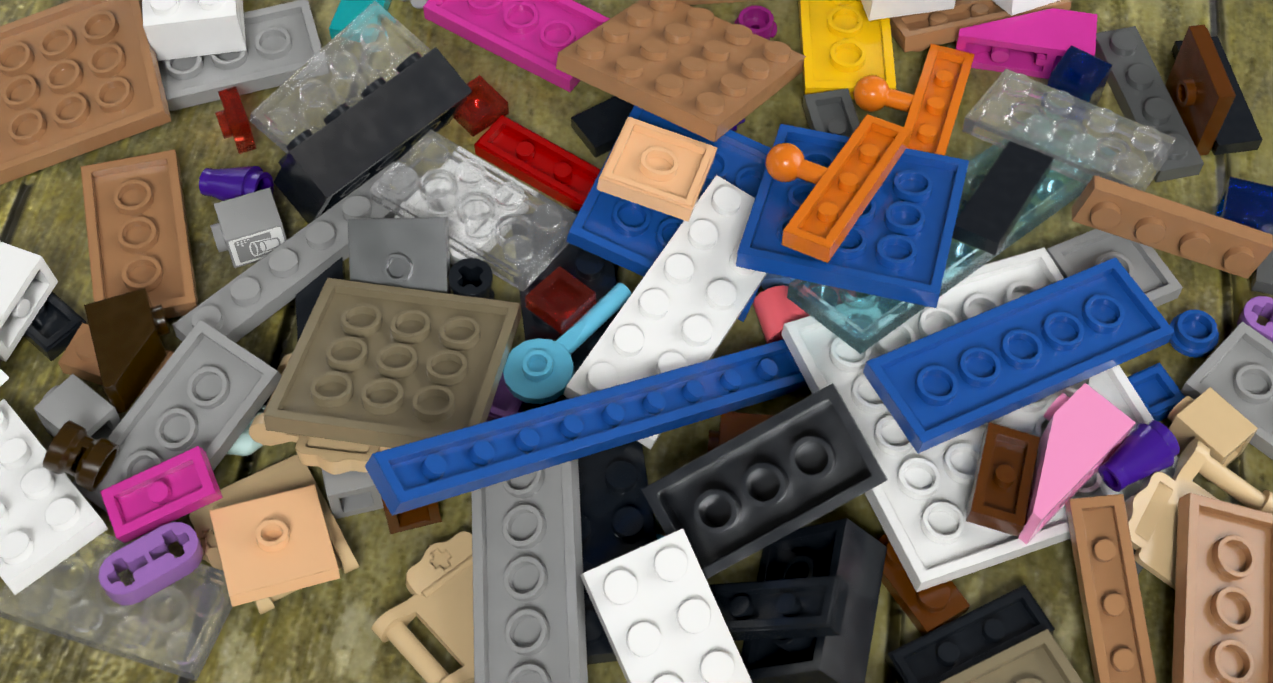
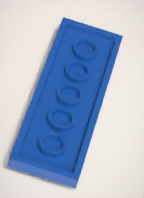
M1115 257L866 361L863 374L919 454L1169 343L1175 331Z

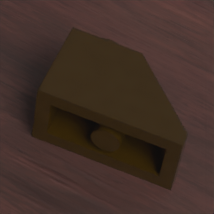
M145 288L84 305L103 388L118 414L129 409L167 355L162 339L163 335L170 334L166 314L162 304L152 306Z

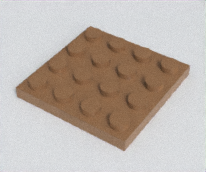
M70 0L0 26V185L171 122L156 53L150 46L143 28L142 0Z
M639 0L558 52L556 69L715 142L803 71V63L806 56L791 50L783 42L770 41L759 35L752 34L751 29L744 25L731 24L717 18L707 9L695 8L679 0Z

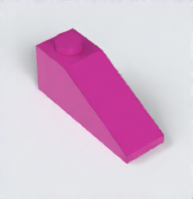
M1051 8L959 29L955 49L975 54L971 68L1085 84L1095 57L1098 14Z

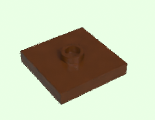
M1204 24L1189 26L1165 84L1200 156L1208 155L1236 96L1210 33Z

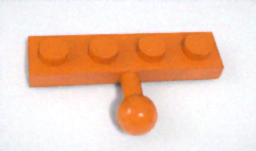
M931 43L915 94L890 89L888 83L883 78L877 75H868L856 83L853 91L854 100L862 110L868 112H875L883 107L908 112L904 127L911 129V136L907 148L945 156L975 54Z
M867 114L828 168L806 160L802 151L791 143H780L772 147L766 156L765 164L769 175L773 179L780 182H791L799 178L815 184L813 190L784 228L782 245L829 263L908 147L911 129Z

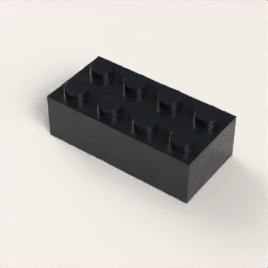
M437 47L423 57L418 52L413 53L396 68L399 74L387 82L383 77L376 79L361 92L360 96L363 99L351 108L347 103L341 104L323 120L326 126L315 134H312L307 129L286 146L289 152L278 162L281 168L274 183L308 224L393 161L398 162L451 122L472 93V90Z
M832 383L641 490L666 536L684 529L703 574L708 579L884 483L888 478L837 387Z

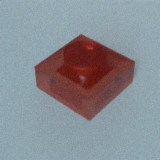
M480 75L467 83L472 93L453 117L473 137L491 126L501 115L506 116L509 114L508 102Z
M236 86L218 91L223 110L215 112L223 138L233 137L239 154L257 149L249 120Z
M561 266L556 268L525 296L526 308L562 335L597 303L596 292Z

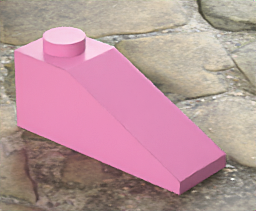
M1086 383L1071 397L1062 393L1044 414V418L1049 421V424L1040 438L1025 524L1018 536L1026 545L1062 509L1065 503L1094 476L1099 466L1111 457L1136 423Z

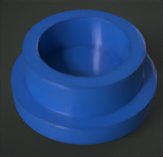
M1185 311L1174 317L1170 323L1175 333L1169 342L1176 351L1185 356L1194 358L1204 357L1210 354L1218 343L1219 333L1217 324L1212 316L1204 311Z

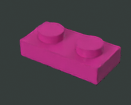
M199 446L100 491L116 539L123 543L136 539L162 525L168 524L223 498L206 451Z

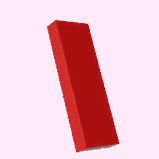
M501 115L474 144L476 155L575 211H580L601 169L504 115Z

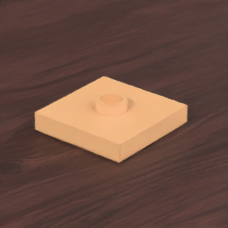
M627 117L599 177L596 190L689 222L713 164L717 147Z
M315 484L209 511L232 607L340 579L339 568Z

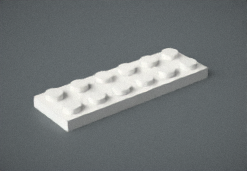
M718 175L715 176L696 203L689 222L684 220L569 381L565 388L564 396L570 399L711 360L768 274L736 267L737 251L755 201L754 197ZM661 433L637 441L651 450Z

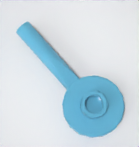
M621 282L617 283L556 341L536 338L524 341L513 348L508 355L503 370L506 387L512 395L525 403L532 404L551 402L562 396L575 372L571 354L626 303L632 294L629 288Z

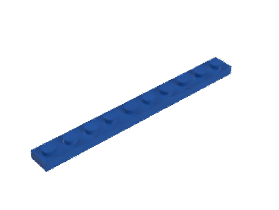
M783 339L376 452L371 455L365 468L393 516L808 388V385Z

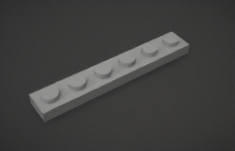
M393 161L172 324L176 337L183 341L201 319L235 343L292 301L297 293L342 257L344 261L349 257L348 219L394 218L425 184Z

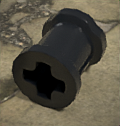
M467 258L455 263L450 269L448 278L450 288L454 292L453 294L495 300L494 291L491 289L493 283L492 270L486 262L476 258Z

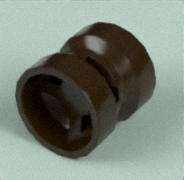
M69 420L61 427L51 442L43 460V467L56 474L68 473L75 477L77 485L93 492L102 483L113 465L119 445L106 438L94 439L87 435L86 428Z

